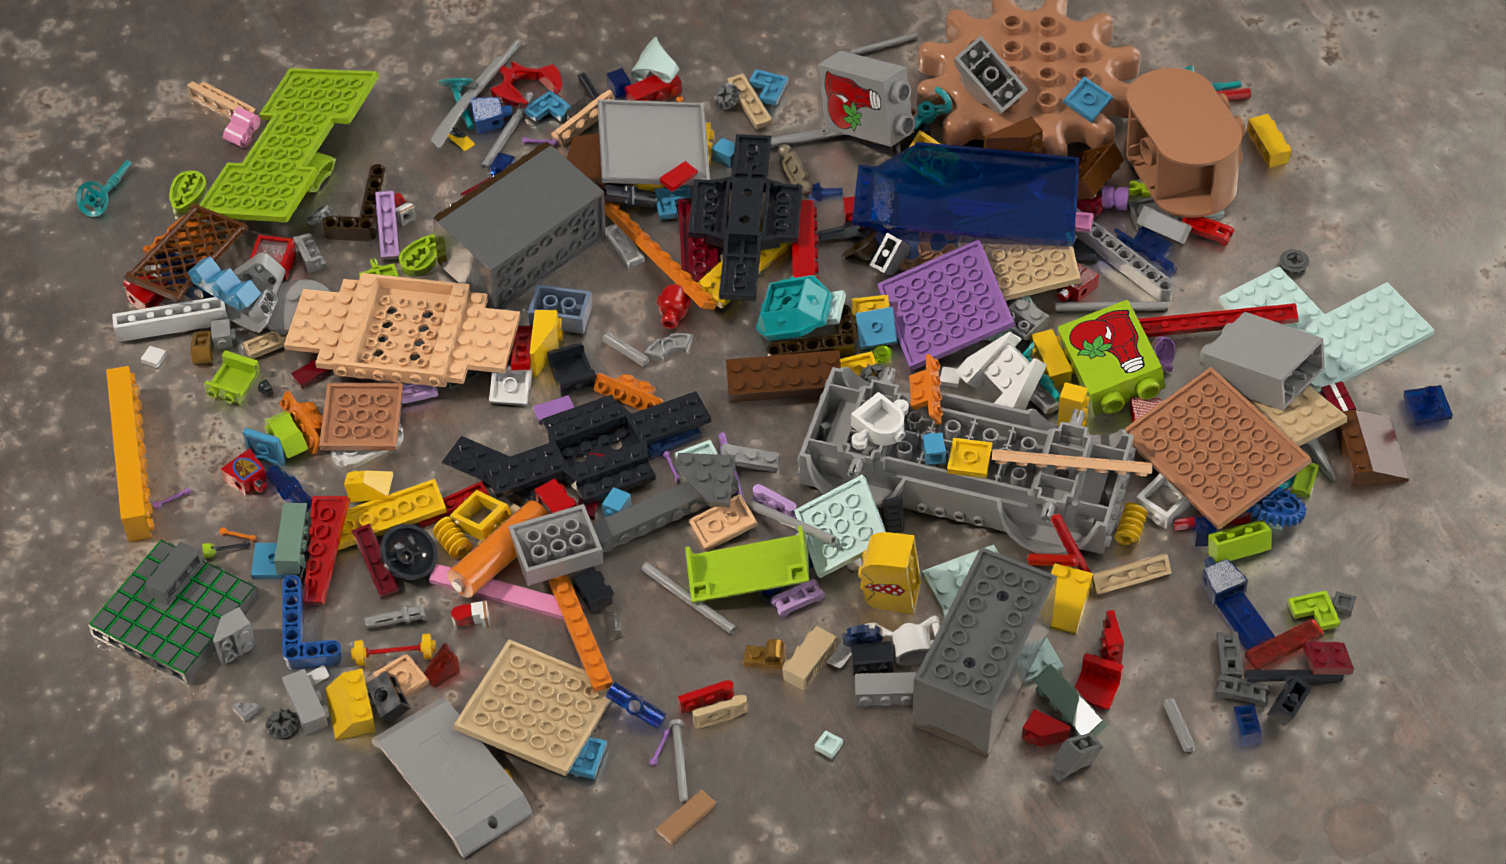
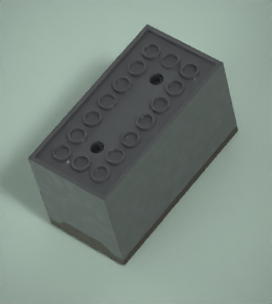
M546 141L433 217L438 264L459 283L465 282V284H470L471 292L488 294L486 308L503 310L535 288L537 284L542 283L606 238L604 191Z
M980 547L914 678L912 726L984 756H989L1029 670L1052 626L1057 576Z

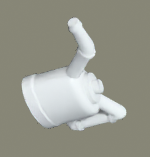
M932 616L919 625L905 623L894 632L880 626L878 623H867L866 625L875 629V626L880 627L883 631V636L891 640L894 659L897 664L915 665L923 662L933 642L930 639L928 628L933 627L934 635L936 636L941 622L937 616Z

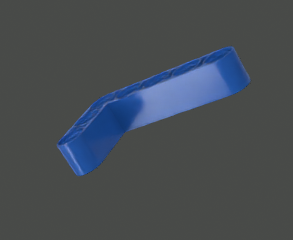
M286 576L282 583V653L286 666L290 669L320 667L321 665L325 667L339 665L343 661L344 656L338 641L303 642L302 585L298 576Z

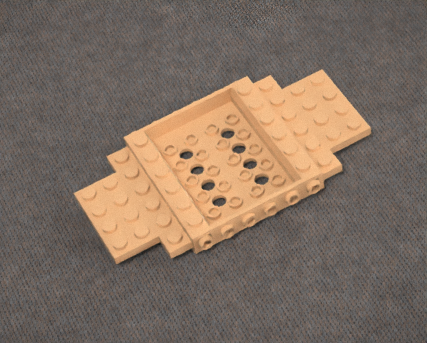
M361 273L359 280L343 279L339 293L303 289L284 347L285 350L319 353L316 367L331 369L334 371V375L341 377L446 387L447 382L464 384L468 370L505 373L521 314L519 311L486 308L488 294L471 292L470 284ZM391 308L397 310V312H395L394 314L387 313V311ZM427 312L433 313V316L430 318L423 317ZM387 322L393 324L389 328L382 327L383 324ZM422 326L429 327V330H427L426 332H420L419 328ZM380 337H388V340L383 343L378 341ZM416 341H424V342H425V343H424L423 345H421V346H415V345H414V343H415ZM376 351L384 352L380 357L373 355ZM415 354L420 356L416 361L410 359Z

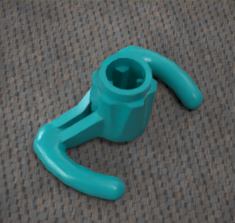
M940 87L935 88V92L944 99V105H933L929 101L921 102L918 105V114L914 118V130L922 123L931 124L938 115L951 112L953 109L952 101L945 90Z

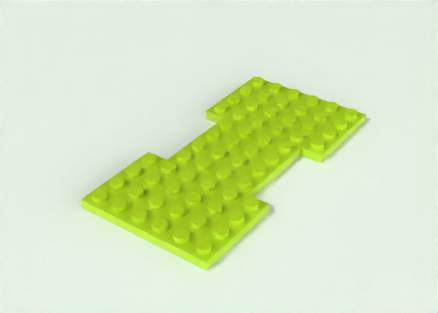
M290 68L259 114L261 120H270L242 163L227 162L203 198L200 206L231 219L288 222L319 173L317 167L307 166L335 123H351L379 79L378 72Z

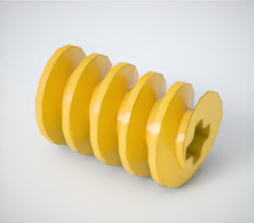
M1128 502L1125 504L1114 535L1116 542L1124 546H1130L1132 543L1139 542V536L1142 534L1144 523L1148 516V511L1136 503Z
M451 517L442 518L434 526V537L437 538L438 542L441 543L452 559H463L473 549L472 543L469 542V539L465 537V534L461 532V529L457 527Z

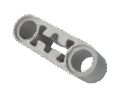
M1145 205L1136 223L1183 244H1185L1192 229V226Z

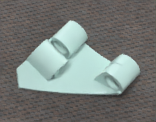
M655 36L640 55L639 61L630 74L635 80L641 81L651 71L662 81L671 83L679 71V67L665 52Z

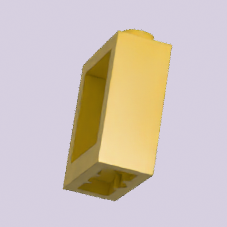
M476 490L450 516L462 532L483 541L510 518L512 513L508 504ZM482 507L492 510L480 524L469 520Z

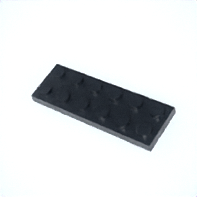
M461 436L443 459L441 465L442 468L477 483L482 481L486 487L491 488L483 472V466L510 456ZM551 480L507 496L523 503L531 500L536 501L535 489Z

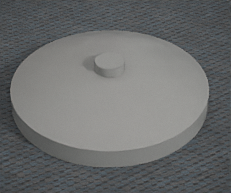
M300 279L282 283L277 292V303L265 327L270 331L287 335L303 289L330 292L329 289L313 280Z

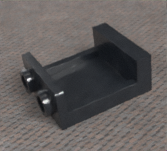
M582 342L547 352L548 365L561 397L594 388L596 373L594 369H591Z

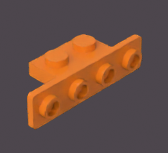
M927 354L925 355L926 370L909 376L911 407L917 410L928 406L929 416L939 425L942 423L941 416L943 415L940 400H942L939 388L941 380L938 371L940 370V365L937 359Z
M602 373L596 375L594 391L606 396L612 394L615 400L636 409L644 410L664 402L663 399L654 396L656 387L651 386L646 381L634 379L632 375L623 374L616 379Z
M285 391L280 406L283 411L290 413L295 425L301 431L311 454H316L320 443V437L317 433H321L323 416L314 402L297 403L291 392Z

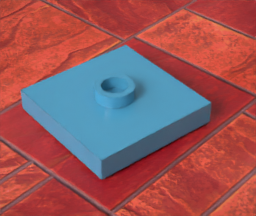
M1084 76L1067 95L1063 103L1092 123L1111 102L1113 96Z
M893 307L856 313L861 350L898 344Z
M244 429L243 437L246 448H250L257 459L278 466L285 464L286 461L280 438L252 429Z
M255 543L251 571L252 579H284L286 576L292 575L276 574L274 560L277 543Z

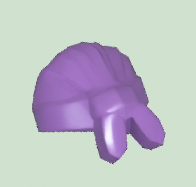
M1157 337L1151 342V346L1162 366V370L1172 372L1174 366L1171 363L1176 353L1175 343L1169 337Z

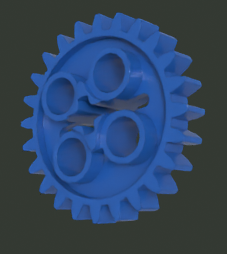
M1281 487L1270 492L1247 509L1246 512L1252 513V517H1259L1258 521L1265 520V524L1271 522L1273 526L1279 524L1281 527H1284L1285 524L1291 527V524L1297 526V523L1301 524L1307 508L1305 503L1301 502V498H1296V494L1291 495L1289 490L1283 491Z

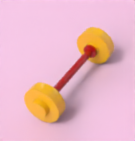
M431 633L422 634V642H419L418 645L369 650V648H365L363 640L354 641V648H351L352 660L356 661L357 667L366 666V658H369V655L419 650V653L423 652L424 660H432L433 652H436V641L432 640Z

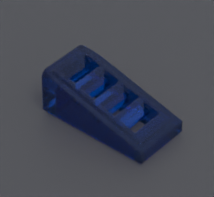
M1235 706L1234 714L1241 745L1261 744L1262 731L1255 706Z

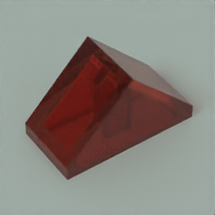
M443 643L424 671L425 676L433 687H438L460 673L458 658L450 647Z

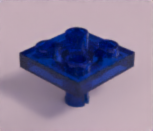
M1441 385L1404 391L1403 397L1414 425L1452 419L1453 413Z

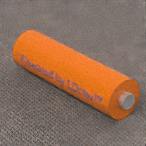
M532 500L523 505L448 571L447 576L453 588L467 598L476 594L517 557L508 526L548 515L547 510L541 504Z

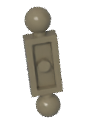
M788 145L780 146L778 155L783 158L781 165L792 184L803 185L802 195H809L813 187L807 181L810 176L798 154L792 151Z

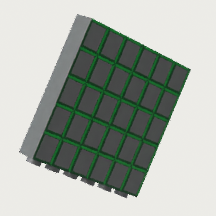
M160 539L91 620L88 626L93 637L188 685L216 651L213 638L221 616L238 607L246 615L259 599L257 587L252 582H246L236 574H230L220 566H214L202 558V564L168 605L149 596L145 586L146 580L158 569L159 564L168 557L171 549L176 547L173 543H167Z

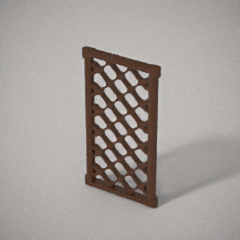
M194 203L183 218L131 271L124 275V279L179 303L187 291L194 285L186 269L194 267L200 262L196 258L211 256L214 262H216L249 227L242 222ZM206 219L211 221V223L203 225L199 222ZM189 221H190V222H197L198 225H197V226L188 227V226H187V223H188ZM217 226H225L226 229H225V230L216 231V230H215V227H217ZM212 228L213 232L203 233L202 229ZM199 230L200 234L190 235L189 232ZM178 232H186L188 236L178 238L176 234ZM223 234L229 236L226 240L217 238L218 235ZM211 236L216 238L215 241L206 242L204 238ZM192 240H203L202 243L192 244ZM189 241L190 245L179 246V242ZM168 243H176L177 247L167 249L166 245ZM217 245L218 249L216 251L207 250V246ZM195 248H205L204 252H194ZM192 250V254L182 255L181 251ZM179 252L180 254L176 257L168 256L169 253ZM157 254H165L167 258L157 260L155 256ZM190 258L195 260L194 263L185 264L183 260ZM173 261L182 262L181 265L171 266L170 263ZM162 263H168L169 267L158 268L157 265ZM146 265L156 266L155 270L146 271L144 268ZM174 270H184L183 274H173ZM171 272V276L160 277V273ZM157 274L158 278L148 280L147 276ZM186 278L187 282L185 284H177L175 280ZM172 280L174 282L173 285H162V282Z

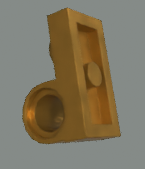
M211 331L193 333L190 345L193 364L213 363Z
M770 639L767 641L766 647L746 645L744 666L782 669L786 659L785 643L779 639Z

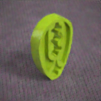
M185 171L174 178L170 188V202L175 214L181 215L188 212L194 203L198 204L207 192V183L203 174L197 171Z
M435 234L422 237L401 251L399 263L401 270L405 274L422 276L430 272L436 265L438 260Z

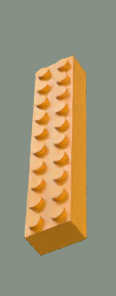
M129 366L107 369L121 521L128 542L152 538L151 530H154V522L151 518V514H153L152 505L149 503L151 493L150 489L147 488L149 476L148 473H145L146 469H148L146 457L143 458L144 454H146L145 443H142L145 436L143 428H141V425H143L142 414L139 411L142 410L140 399H137L140 395L138 384L135 385V373H131Z

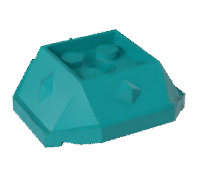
M814 275L797 278L791 276L789 279L772 282L769 284L766 298L761 304V312L756 330L768 341L802 337L812 332L815 328L826 325L833 296Z

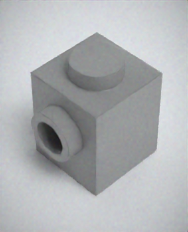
M230 320L211 321V334L215 350L232 348L233 340L236 339L235 328H231Z

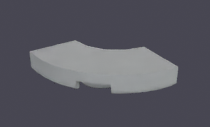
M676 333L670 334L669 337L661 340L657 339L647 348L645 355L650 359L663 362L672 353L687 352L693 340V335Z

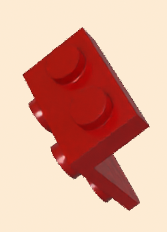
M1085 653L1082 661V670L1074 687L1090 705L1109 710L1123 680L1124 665L1116 661L1100 658L1098 655Z

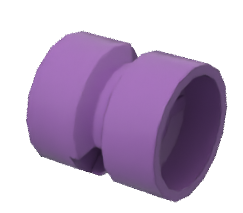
M1105 185L1102 193L1103 209L1115 207L1116 210L1126 211L1129 188L1118 187L1115 189L1114 186Z

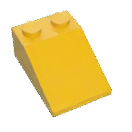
M535 310L530 347L533 377H538L547 365V352L559 349V342L563 341V330H560L562 320L558 318L557 310Z
M1054 563L1051 574L1057 576L1051 628L1076 634L1092 588L1093 573Z

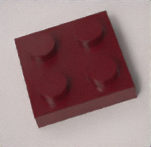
M1315 641L1304 643L1303 649L1313 674L1353 675L1354 666L1344 642Z

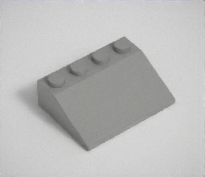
M584 504L508 526L527 586L603 564V550Z

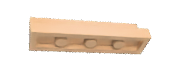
M191 82L187 85L190 98L230 119L237 107H241L254 114L257 113L255 108L205 82H202L200 85Z
M608 90L552 132V138L557 139L562 147L566 146L572 141L573 136L580 135L598 121V99L615 100L613 92Z

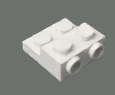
M507 364L505 373L492 372L489 402L492 404L527 406L532 380L531 368L530 370H511V366Z

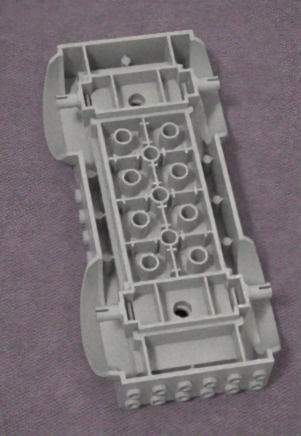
M832 367L829 378L826 380L824 391L820 396L818 407L815 409L813 420L809 425L807 436L804 438L801 452H799L797 457V463L799 464L797 475L800 476V484L816 487L824 495L863 475L867 480L877 509L882 508V500L902 496L903 508L954 519L958 522H967L976 526L1005 531L1019 545L1032 552L1042 554H1068L1050 521L1052 515L1059 513L1079 549L1104 554L1105 548L1110 547L1111 533L1115 530L1116 516H1119L1120 503L1124 500L1125 496L1124 489L1125 486H1128L1130 479L1128 471L1127 474H1116L1115 470H1107V473L1095 472L1093 468H1087V471L1075 470V467L1067 466V469H1057L1055 465H1047L1046 468L1036 467L1035 463L1019 466L1015 465L1016 462L1008 461V464H998L996 460H992V451L995 449L1134 461L1132 459H1134L1136 448H1133V434H1128L1125 429H1120L1112 434L1090 435L1088 434V427L1081 426L1085 413L1080 410L1079 415H1077L1078 409L1073 410L1069 423L1060 422V425L1057 426L1042 417L1036 409L1026 411L941 391L942 400H940L943 415L941 416L942 423L937 425L929 416L928 406L914 410L911 407L910 393L899 392V385L893 384L897 373L894 368L889 373L890 367H886L882 380L872 379L871 383L857 376L849 367H842L840 369ZM878 392L892 403L899 399L908 402L909 410L904 416V432L906 434L902 441L888 446H881L867 439L866 448L862 450L853 448L852 436L858 433V431L851 426V413ZM929 433L943 434L946 463L926 465L922 447L923 435ZM953 438L992 443L987 478L947 474Z

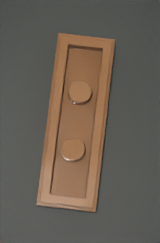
M700 790L657 827V833L672 845L717 806L716 801L703 790Z

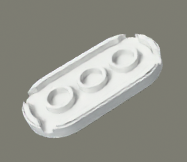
M401 424L399 425L397 447L402 442L404 436ZM331 450L333 461L342 468H356L389 451Z

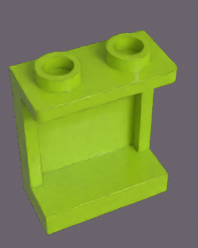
M225 350L222 354V366L211 382L205 381L204 383L205 391L211 398H218L230 404L240 405L261 373L258 360Z

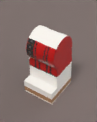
M400 193L394 194L395 212L398 222L404 226L416 220L415 207L408 203ZM408 214L409 217L404 219L403 215Z
M487 601L458 605L451 611L452 621L456 628L463 629L468 625L482 624V628L490 627Z

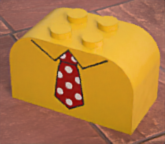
M879 532L871 535L867 549L863 551V565L859 567L858 577L861 578L860 588L864 591L866 602L875 609L914 615L921 585L914 535Z

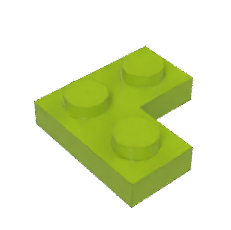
M1327 590L1288 598L1287 603L1294 619L1314 615L1320 631L1340 627V620Z

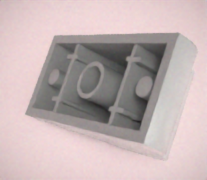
M982 35L953 59L956 69L962 75L961 82L967 92L979 103H986L996 113L1001 114L1028 90Z

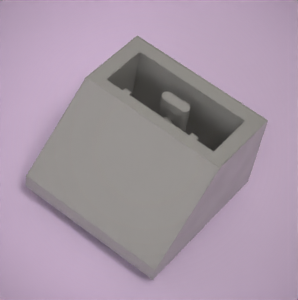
M1018 298L1008 307L1016 325L1009 328V330L1021 338L1031 340V334L1048 330L1049 315L1023 298Z
M239 607L221 616L213 642L219 662L223 665L234 660L237 656L249 652L257 644L251 623Z

